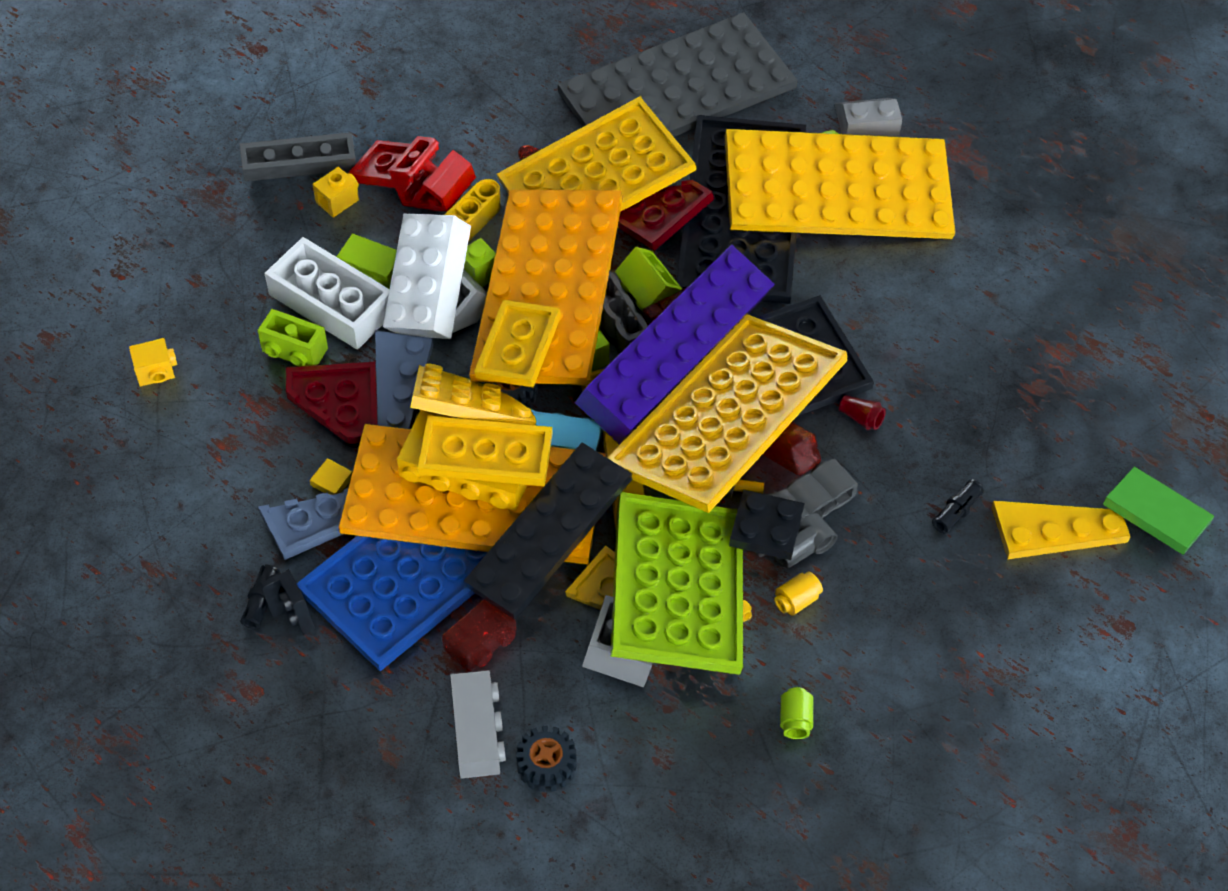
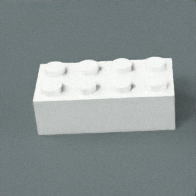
M403 214L383 323L384 328L397 334L451 339L471 225L454 215Z
M304 237L264 273L270 296L313 323L324 327L326 331L357 350L384 323L390 289Z

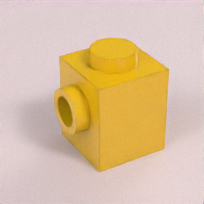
M339 166L312 184L315 202L333 218L359 201V185L356 178L350 173L347 174Z
M164 338L129 346L140 387L153 383H162L165 380L175 378L172 366L178 365L173 348L167 349Z

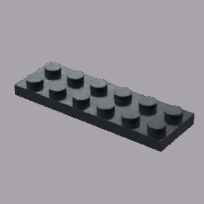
M581 443L464 580L465 586L516 620L632 481V473L586 444Z

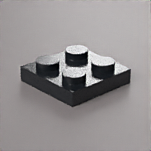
M743 489L729 546L791 560L805 503Z

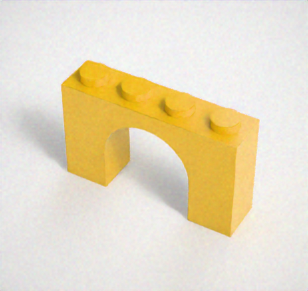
M420 410L397 457L399 476L410 482H421L431 485L440 491H451L461 494L470 500L478 499L488 502L500 509L508 508L516 511L527 485L418 475V463L427 416L455 418L453 416Z

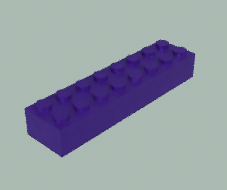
M731 244L584 389L575 403L620 445L744 316L755 308L775 284Z

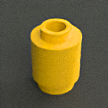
M812 572L799 573L775 589L776 597L774 602L782 613L794 616L818 600L819 594L823 592V588L819 579Z

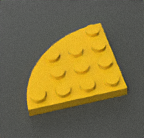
M428 363L425 364V367L419 365L410 408L463 419L525 425L536 424V419L531 409L513 397L501 392L500 386L490 383L472 382L471 379L445 372L443 367L436 364Z

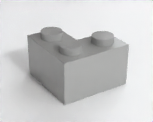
M606 595L582 667L644 687L653 664L652 662L610 657L613 597Z

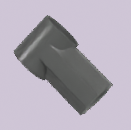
M812 513L800 523L792 559L787 560L775 557V559L782 567L789 569L814 552L816 554L826 552L834 545L838 536L818 513Z

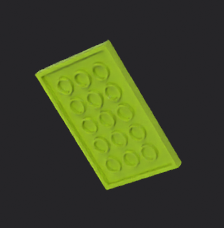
M622 492L619 495L617 503L610 657L737 675L741 674L743 669V549L729 546L738 509L715 506L707 513L679 500Z

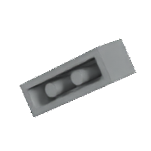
M490 670L450 674L460 779L500 774L499 762L506 761L504 741L497 742L496 732L503 731L501 711L494 712L493 702H500L498 682H491Z

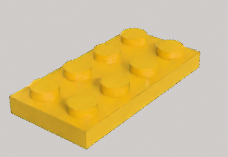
M427 416L418 463V475L545 486L553 435L552 427Z

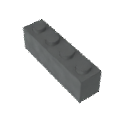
M352 132L239 143L245 182L324 174L331 172L338 166L343 171H350L356 165Z

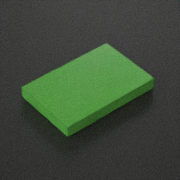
M1135 466L1109 493L1103 503L1107 508L1182 555L1187 552L1214 518V515Z

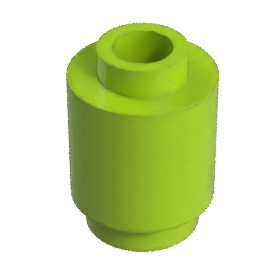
M790 688L780 697V727L783 729L786 737L804 739L810 735V730L813 729V695L804 688Z

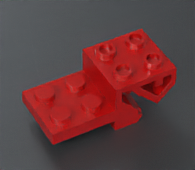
M417 136L411 144L377 140L348 172L360 184L395 188L402 206L444 212L452 208L476 178L472 164L454 150L437 167L432 163V160L439 150V142L435 138Z

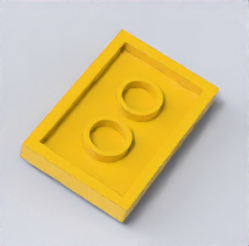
M503 300L474 370L476 378L534 388L561 318L560 309Z

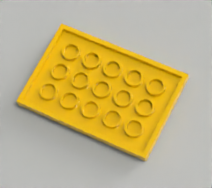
M639 96L497 173V177L508 194L510 190H621L623 196L621 211L696 171V165Z

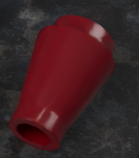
M848 395L842 398L839 405L840 412L845 413L867 430L871 428L877 430L882 425L886 415V409L881 406L880 402L854 398Z

